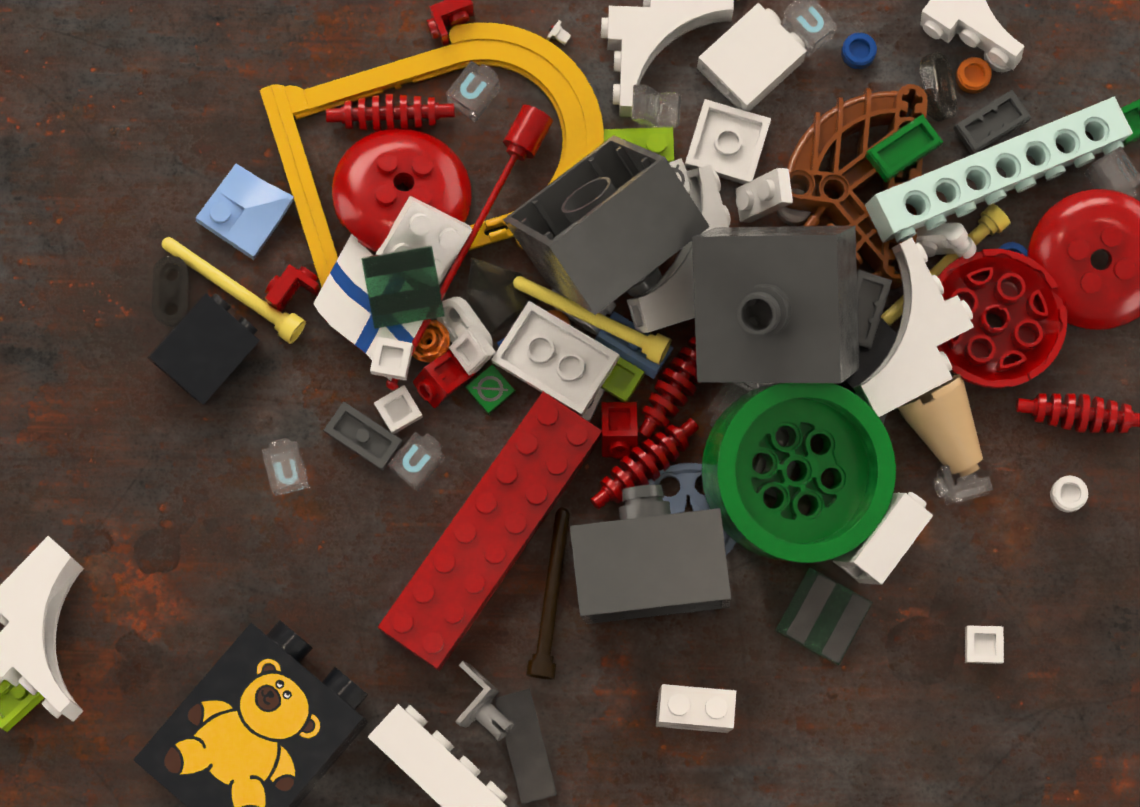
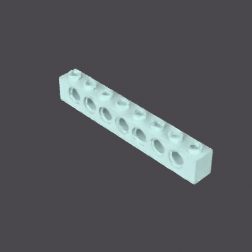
M1114 96L877 193L865 204V207L882 242L884 243L895 238L896 242L899 243L916 234L915 230L920 227L926 226L927 230H931L947 221L945 217L956 213L959 218L977 209L976 204L986 201L987 205L994 204L1007 196L1005 192L1015 188L1017 193L1037 184L1035 180L1045 176L1048 181L1066 172L1065 167L1072 164L1076 168L1085 166L1094 161V155L1103 152L1105 156H1109L1124 148L1122 142L1131 136L1133 132ZM1085 131L1093 136L1094 141L1087 137ZM1056 143L1060 144L1064 148L1065 153L1061 152L1057 148ZM1026 155L1031 156L1036 165L1031 164L1027 160ZM996 167L1004 170L1006 178L997 172ZM966 179L973 181L977 190L970 188ZM936 191L944 194L947 203L938 199ZM905 204L912 205L917 215L909 213Z

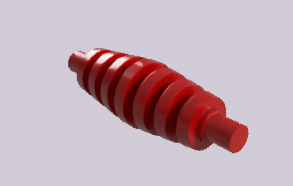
M386 94V106H381L380 95L372 96V107H367L365 97L358 99V107L353 108L352 100H347L341 108L326 109L327 123L342 122V124H345L346 129H354V121H359L360 130H367L368 121H373L374 131L382 129L381 120H386L388 130L395 128V120L401 121V129H409V119L415 120V128H422L423 119L428 118L429 126L436 125V120L440 118L455 117L454 103L439 104V102L435 101V97H428V105H422L421 96H414V105H408V97L400 94V106H395L393 94Z
M694 336L688 341L689 346L693 349L683 347L678 352L684 360L674 357L669 363L674 370L664 368L661 376L666 382L657 380L654 386L661 396L652 392L648 398V401L654 407L645 405L642 410L645 420L638 429V434L645 439H649L657 427L665 428L670 423L665 414L675 417L679 412L673 403L683 407L688 402V398L683 393L693 396L697 391L693 383H701L697 382L696 337Z
M1038 393L1033 400L1018 398L1016 402V412L1031 414L1034 416L1035 422L1043 423L1045 416H1047L1048 425L1056 427L1059 418H1061V427L1071 430L1075 419V431L1080 433L1086 431L1088 421L1090 433H1099L1102 423L1104 433H1113L1116 425H1118L1119 433H1127L1129 428L1140 427V413H1134L1131 405L1122 403L1120 411H1118L1117 401L1108 400L1104 409V399L1095 396L1090 407L1089 394L1081 393L1077 405L1075 393H1067L1063 403H1061L1060 393H1052L1049 402H1047L1046 393Z
M690 418L680 427L671 424L665 428L666 435L658 432L653 435L654 442L646 439L641 443L642 449L638 446L631 449V458L624 456L620 460L622 469L615 466L610 471L613 480L605 476L600 481L601 490L590 498L594 507L600 510L609 501L620 503L622 502L623 489L635 487V485H649L648 479L657 480L660 477L659 470L665 472L670 467L668 459L675 462L680 456L677 448L684 452L689 447L688 438L699 430L697 423Z

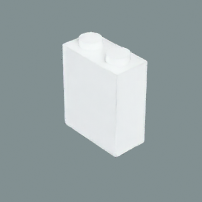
M759 3L698 58L697 69L737 109L748 112L804 62L807 52L802 39L796 33H789L780 25L781 20L778 15L770 8L765 10Z
M912 492L908 494L893 493L888 510L875 531L859 546L844 555L836 557L833 562L859 583L882 585L933 515L925 509L926 502Z
M662 684L658 691L656 727L728 733L734 728L736 691Z

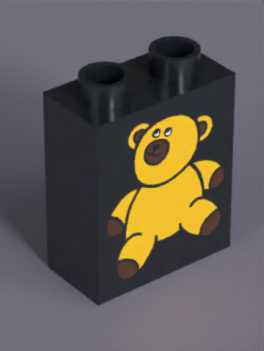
M281 620L276 623L267 635L253 623H250L133 760L187 807H298L369 723L356 711L368 694L336 667L331 670L322 682L300 663L313 648Z

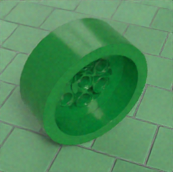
M772 383L747 392L735 400L717 419L706 441L702 459V482L705 497L710 509L720 508L723 530L739 545L751 552L771 559L800 563H813L834 559L848 553L863 543L884 518L891 503L896 479L895 455L890 437L882 421L875 411L858 395L834 383ZM780 427H784L789 433V441L785 446L779 445L776 441V432ZM816 434L823 441V448L818 454L814 453L810 447V440ZM758 453L766 460V467L761 473H757L752 466V460ZM792 461H795L800 467L799 477L794 481L787 475V466ZM825 469H830L834 475V482L829 488H826L821 482V475ZM768 488H772L777 495L775 505L770 508L763 501V494ZM804 495L811 501V508L805 515L800 513L797 505L799 499Z

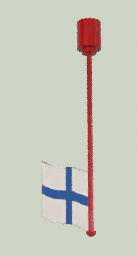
M522 105L503 143L507 147L506 152L511 157L439 290L441 301L516 161H525L526 158L533 159L549 131L553 120L540 109L530 105ZM351 234L313 303L315 308L331 328L365 353L371 361L377 337L412 343L414 346L413 355L439 305L374 316L370 297L413 290V288L397 273L367 278L363 259L375 256L366 247L358 243V239ZM386 377L388 379L386 381L387 388L392 391L399 388V385H397L399 379Z

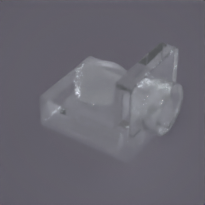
M646 84L633 85L631 117L633 121L645 128H676L680 125L681 95L679 93H659Z
M949 465L940 467L937 471V477L934 478L936 493L939 498L944 497L946 506L986 496L993 490L990 477L978 478L977 473L956 479L958 484L954 485Z

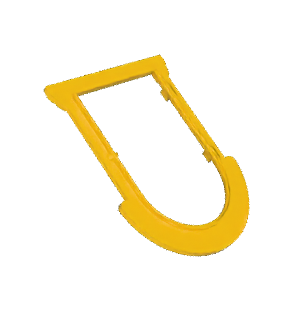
M469 23L453 26L449 32L451 44L304 90L291 85H271L262 88L260 93L290 189L294 196L295 205L321 287H323L334 267L338 256L294 116L297 120L326 111L329 108L342 106L347 100L355 102L359 98H368L384 93L383 90L393 87L398 90L402 88L401 85L409 82L417 83L467 67L494 66L508 69L526 77L537 85L548 97L558 115L562 130V152L557 170L550 181L552 183L604 143L603 120L597 98L590 83L576 63L553 43L525 29L498 23ZM511 213L484 221L469 250L514 237L509 228L507 230L503 228L485 235V232L504 225L507 226L503 219ZM516 239V242H517L518 246H519L520 248H522L521 245L519 244V242H518L517 239Z

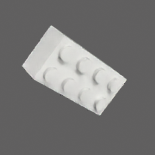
M398 704L368 736L373 743L441 807H507L503 803L507 795L492 781L485 786L477 778L481 771L464 755L460 760L456 759L450 753L454 746L438 730L431 735L423 728L428 721L411 705L404 710Z

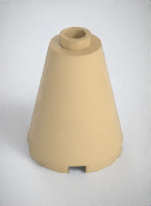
M960 374L952 375L953 379L897 408L899 413L949 473H958L960 477H965L980 468L978 463L983 459L965 383Z

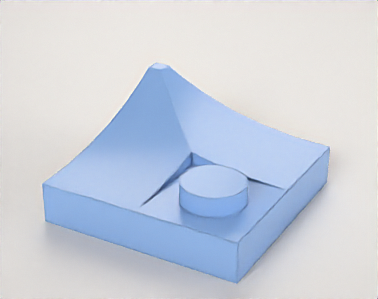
M236 163L196 216V222L254 260L292 204L294 196L267 183Z

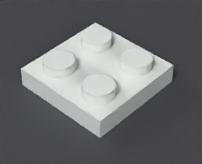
M704 99L685 167L696 169L711 164L713 171L721 178L741 184L752 181L771 118Z
M410 196L375 256L431 247L434 266L403 271L402 273L429 286L438 285L439 287L471 234L472 229L468 224Z

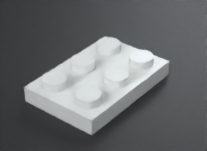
M528 301L491 361L538 391H544L583 417L619 360L620 355Z

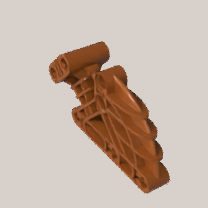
M907 84L901 87L899 91L871 93V88H865L863 95L851 98L845 102L843 98L838 97L836 106L821 117L820 112H815L813 124L797 143L787 166L790 184L800 185L805 193L795 194L792 192L793 203L785 207L792 210L815 212L808 217L803 226H818L820 223L819 218L822 214H827L837 226H856L857 270L863 262L858 254L859 252L875 271L872 274L892 280L890 289H897L903 285L901 273H894V267L890 266L895 259L892 247L902 242L897 243L895 238L884 243L882 242L865 205L856 196V193L880 176L866 158V152L922 114L926 118L927 94L924 89L915 84ZM908 102H909V108H911L912 111H911V113L909 114L908 117H905L906 114H907V112H908ZM888 125L887 135L868 148L869 127ZM859 131L857 157L839 170L841 141ZM830 151L829 171H818L822 160ZM923 158L904 170L908 174L903 182L899 183L903 172L886 183L883 181V191L921 176ZM830 188L835 190L839 198H829L824 193V189ZM907 204L908 212L912 215H917L915 208ZM829 223V224H826L825 226H835V225L832 224V223ZM917 229L915 230L916 234L911 237L913 238L915 244L917 240ZM896 260L895 269L896 271L900 272L898 262Z

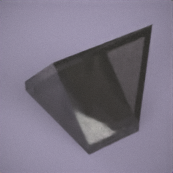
M471 257L466 301L486 327L491 337L515 322L528 301L537 306L541 304L540 300L514 288L513 280L518 276H522L521 273Z

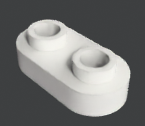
M452 297L441 302L436 311L437 321L441 322L448 330L452 344L468 327L476 324L493 347L490 333L465 299Z

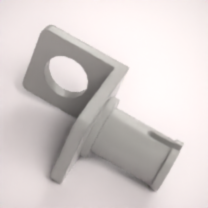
M462 661L459 666L483 690L455 722L459 726L467 728L473 721L477 720L497 741H500L507 735L502 729L510 732L514 726L512 721H509L491 704L494 697L500 691L471 664Z

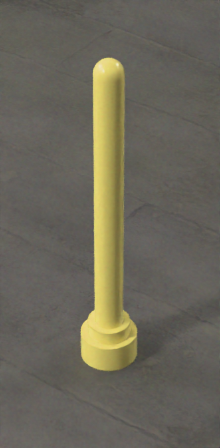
M991 204L981 213V218L978 220L979 225L968 236L972 238L977 246L986 236H993L995 233L1000 234L1011 224L1010 219L1001 208ZM957 254L945 255L929 270L931 275L938 277L949 264L959 258ZM903 295L881 315V318L889 326L903 313Z
M166 237L163 239L162 247L164 250L274 324V329L278 331L280 338L292 344L302 333L306 325V321L295 313H281L173 238Z
M518 276L513 280L515 289L641 348V353L647 355L646 359L658 365L662 363L668 352L672 339L658 333L655 336L650 333L647 336L601 313L594 315L571 299L525 277Z

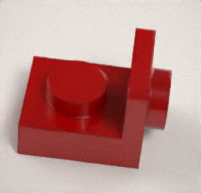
M444 0L429 6L431 19L426 20L433 39L439 38L443 47L450 45L446 26L450 25L453 27L464 24L470 19L469 17L474 16L472 0Z
M448 350L444 355L425 366L414 379L413 384L417 388L419 395L428 401L433 408H436L447 396L470 381L476 373L468 375L451 350Z
M601 402L602 456L622 459L624 456L631 457L630 450L638 446L637 402Z

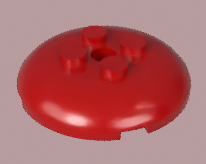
M401 128L385 129L371 133L353 144L342 156L336 167L332 183V200L336 215L342 226H345L358 239V243L374 252H377L384 243L395 220L410 196L464 223L467 220L472 199L471 183L467 170L460 158L448 145L430 134L414 129ZM403 182L411 190L400 191L395 186Z
M1091 189L1074 193L1055 203L1039 220L1028 245L1027 257L1039 263L1056 281L1058 287L1052 289V291L1063 300V304L1066 306L1067 323L1085 329L1104 330L1125 325L1140 317V201L1119 191ZM1099 249L1105 251L1109 256L1108 264L1101 270H1097L1091 264V255ZM1039 272L1043 279V287L1048 288V285L1044 282V276Z
M983 249L980 252H976L969 259H965L963 256L956 259L938 276L944 288V294H942L944 300L958 295L960 301L964 300L969 305L973 314V319L971 320L973 328L937 346L939 352L943 351L950 360L952 373L955 375L960 374L963 380L974 385L988 388H1008L1021 385L1037 377L1057 357L1067 332V309L1063 304V300L1052 291V289L1058 287L1056 281L1039 263L1011 250ZM1039 272L1044 276V282L1048 285V288H1044L1042 284L1043 279ZM992 313L999 316L1002 320V327L991 328L986 320V315Z

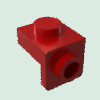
M289 264L280 277L276 275L270 281L265 290V293H267L265 299L268 304L282 312L300 286L318 296L321 290L316 282L318 277L304 266H301L298 270Z

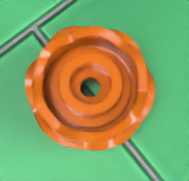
M437 320L430 321L412 355L416 360L430 363L444 355L449 349L450 335L441 322Z

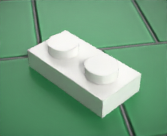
M776 168L735 189L740 222L751 223L793 203L789 169Z

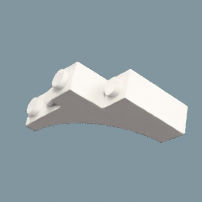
M643 0V7L609 6L608 18L602 17L601 38L608 39L607 50H615L614 72H620V84H613V105H619V116L633 117L638 87L647 68L655 57L672 41L693 29L711 23L731 22L734 0Z
M930 0L922 10L920 25L930 37L934 39L941 38L949 43L957 33L965 44L973 48L977 46L988 53L989 58L994 63L1000 66L1006 65L1012 70L1021 61L1024 45L1014 39L1001 26L991 12L986 0Z
M712 165L686 171L690 187V197L710 226L705 231L713 228L729 227L731 222L730 214L727 207L722 204L719 193L721 182L718 174L713 171ZM692 241L680 249L673 264L652 289L627 300L636 331L648 333L695 318Z
M913 238L892 247L902 277L904 299L902 319L895 342L886 358L871 376L860 385L854 387L856 394L875 411L878 417L953 379L949 372L952 370L950 360L943 351L939 352L937 346L974 327L971 322L973 319L972 311L964 300L960 301L958 295L944 300L942 296L944 294L943 285L936 275H931L926 265V262H928L927 254L920 243L915 244Z
M47 536L0 585V623L5 626L0 632V684L5 679L15 687L21 684L32 695L39 692L46 698L42 705L58 719L63 714L74 722L83 710L74 701L62 679L56 655V631L64 600L72 584L84 568L54 540Z

